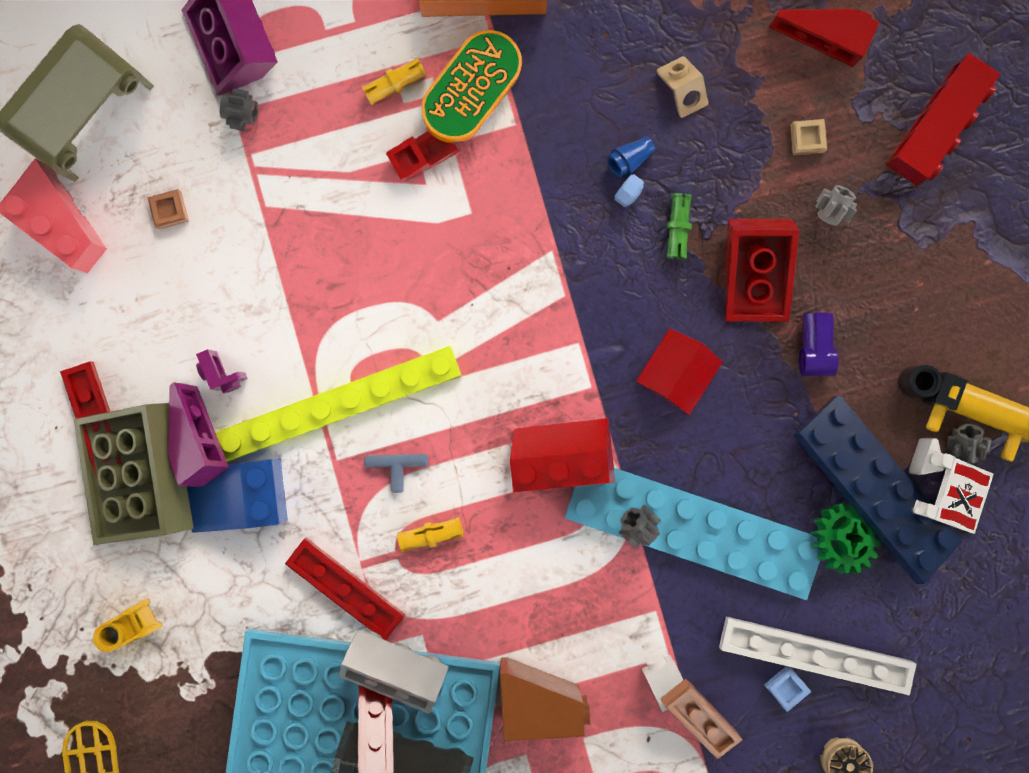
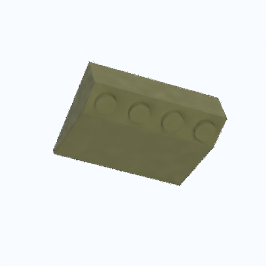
M169 403L145 404L74 419L93 545L163 536L193 529L187 486H178L168 458ZM108 420L111 433L106 432L103 421ZM100 422V430L93 432L90 423ZM83 424H85L93 450L96 474L88 456ZM120 456L123 464H117L116 457ZM111 458L108 462H103L102 460Z

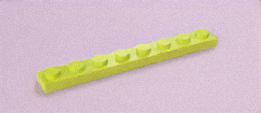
M448 346L215 433L225 459L229 462L460 377L462 374L452 347Z

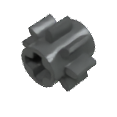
M233 88L232 95H223L221 99L220 117L226 119V125H229L231 129L245 131L246 124L254 125L256 123L259 109L258 102L252 100V95H249V91Z
M964 424L958 429H952V436H948L947 450H954L953 456L955 458L973 464L979 461V459L985 460L986 452L990 451L991 438L984 437L985 430L979 426Z
M645 505L641 509L631 507L620 519L623 529L619 531V534L634 548H637L640 543L650 546L657 536L660 535L657 524L661 522V519Z

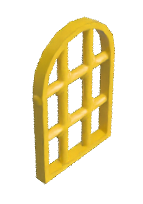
M84 721L75 725L67 732L62 748L65 773H71L69 755L79 757L80 773H88L85 768L84 753L94 752V755H96L98 773H105L106 770H103L101 751L105 750L111 751L113 772L106 773H119L117 747L113 734L106 725L98 721ZM92 726L95 747L85 748V745L82 744L80 727ZM98 729L102 730L107 736L110 745L102 746ZM75 731L77 749L68 750L69 739Z

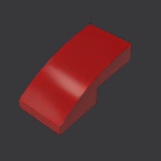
M427 131L417 138L413 136L387 151L386 155L400 180L404 181L459 153V150L455 143L443 142Z

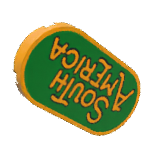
M494 30L480 31L470 36L426 91L422 100L423 121L431 135L443 142L454 143V141L461 140L463 142L471 139L481 129L514 86L520 75L522 67L521 53L516 43L509 36Z

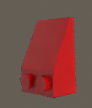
M728 219L725 260L726 321L790 322L800 231L792 219Z

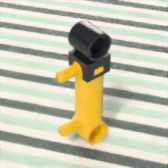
M913 366L901 372L898 378L901 392L912 398L924 397L923 403L933 406L926 425L927 430L938 432L946 411L950 410L1008 433L1000 455L1003 460L1014 461L1020 442L1029 443V407L967 383L968 380L948 372L939 373L933 366ZM918 374L924 379L922 389H919L915 383Z

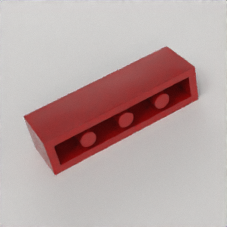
M967 53L954 64L886 165L916 186L926 180L932 181L943 168V164L940 162L946 154L950 155L961 142V139L958 137L961 131L968 129L977 119L979 113L976 110L979 105L986 103L996 91L997 87L994 86V83L1001 74L971 53Z

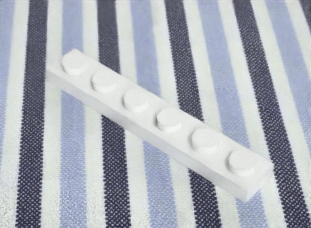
M727 616L719 648L722 651L910 695L917 665L911 660Z

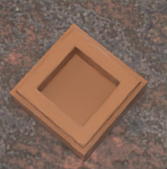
M176 189L147 197L155 228L163 229L189 222L180 190Z

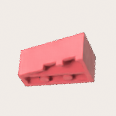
M34 159L0 202V214L72 269L89 273L107 248L87 218L81 214L73 202L74 199L57 178L56 172L41 161Z

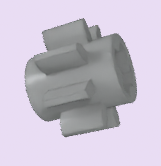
M836 185L831 192L824 188L816 200L818 203L815 207L820 209L817 213L819 218L834 226H837L841 220L849 223L857 211V203L854 202L856 196L843 186Z

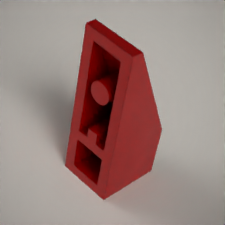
M851 8L787 9L777 12L769 28L854 67L864 57L880 22L872 19L871 15L865 11H855Z

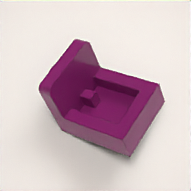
M207 349L196 354L199 363H196L198 374L203 381H207L210 390H222L223 394L239 389L241 387L240 382L248 379L244 372H235L227 376L217 351Z

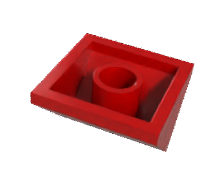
M669 328L635 382L687 415H690L723 361L703 343Z

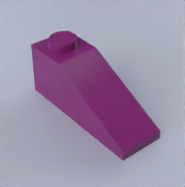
M173 382L169 386L168 458L178 486L203 487L229 467L198 386Z

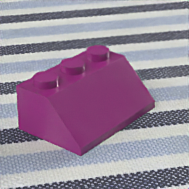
M188 0L181 9L216 95L226 94L233 91V88L238 89L262 79L278 63L252 0Z

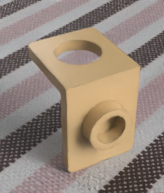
M680 57L657 69L660 78L673 91L678 115L681 118L708 105L703 75L686 57ZM691 91H698L697 100L692 105H684L685 96Z

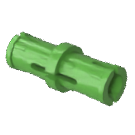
M675 193L671 195L670 222L667 223L666 230L669 231L668 254L666 258L674 259L676 257V260L687 259L688 232L692 230V224L689 223L692 195L685 194L682 197V193Z

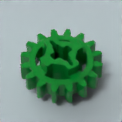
M850 504L831 505L830 509H823L821 511L823 518H817L813 521L819 527L818 530L811 531L810 533L812 536L817 537V542L811 545L812 548H819L821 551L817 559L828 560L826 568L837 569L839 574L860 573L861 568H870L871 564L868 559H876L878 557L873 548L881 546V542L874 540V532Z

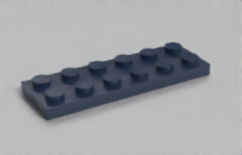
M840 394L832 397L793 435L916 584H925L962 543L961 539L949 525L913 513L916 500L930 504V502Z

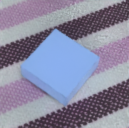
M785 666L764 684L786 712L790 711L811 693L810 689L789 666Z

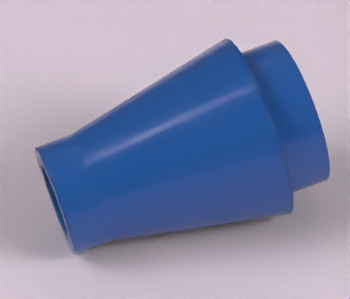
M645 136L640 140L614 148L611 154L607 156L608 166L616 177H629L650 155L655 153V145L649 137Z

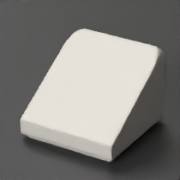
M937 438L919 439L909 468L910 474L923 475L944 470L942 467L929 463L932 451L941 453Z

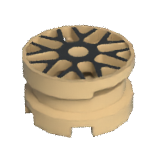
M836 737L825 744L823 755H820L821 765L825 773H873V762L870 755L855 740L848 737Z

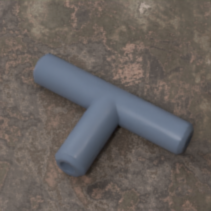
M427 454L366 455L364 464L366 468L390 467L391 492L402 493L404 491L403 467L428 466L429 457Z

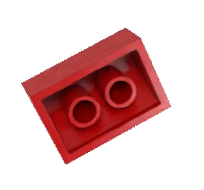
M609 418L515 428L510 454L513 492L616 483Z

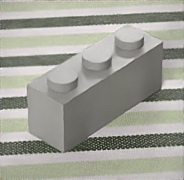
M357 629L341 664L338 677L430 714L449 666L442 664V661L434 656H422L412 652V649L405 644H393L383 640L375 632H363Z

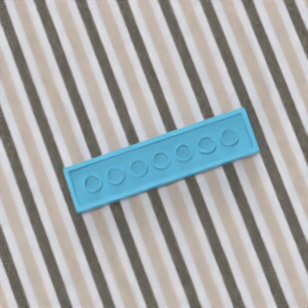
M614 468L616 483L575 486L564 516L565 519L624 538L619 534V531L623 529L620 519L631 507L641 509L645 505L661 519V522L657 524L660 535L648 547L804 600L808 598L820 562L817 556L821 552L819 548H812L811 545L817 542V537L809 533Z

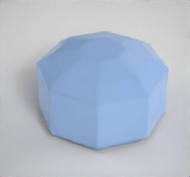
M631 174L615 194L614 200L623 207L631 205L641 194L644 182L636 175Z

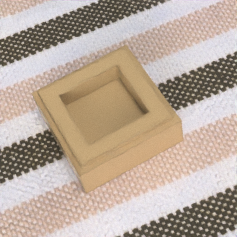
M824 119L795 121L790 124L793 156L825 153L827 151Z

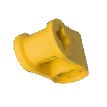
M147 598L122 611V614L98 626L93 633V642L97 649L102 652H111L163 627L161 622H157L149 607L150 599ZM109 627L114 628L118 632V641H113L109 637Z

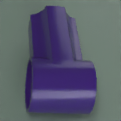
M803 314V347L800 349L798 360L800 374L802 376H835L838 370L839 359L837 349L833 347V314Z

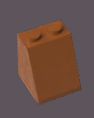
M501 658L500 679L504 741L585 737L584 725H590L589 704H587V695H581L578 684L511 658Z

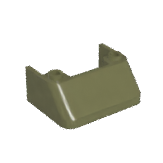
M75 24L65 31L0 110V132L53 171L76 182L79 177L69 169L77 161V147L71 142L112 92L117 96H123L133 93L138 87L139 82L150 91L154 85L82 24Z

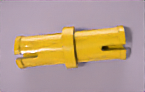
M416 57L394 71L391 68L385 71L386 75L362 86V89L372 106L377 101L394 92L398 95L403 92L402 88L427 75L419 59Z
M456 517L455 519L435 524L427 522L424 524V527L398 532L397 537L400 550L403 553L428 545L430 548L436 547L437 543L464 537L460 517Z

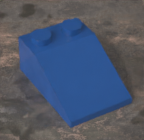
M281 458L228 464L229 468L203 487L187 486L193 522L192 533L279 525L288 521Z

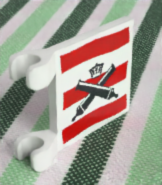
M932 451L929 463L946 469L935 505L916 500L913 513L975 534L993 473L959 460L953 455Z

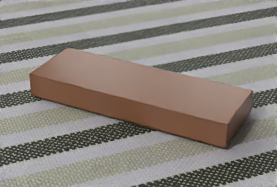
M684 679L660 698L663 705L717 759L742 741L739 733L687 679Z

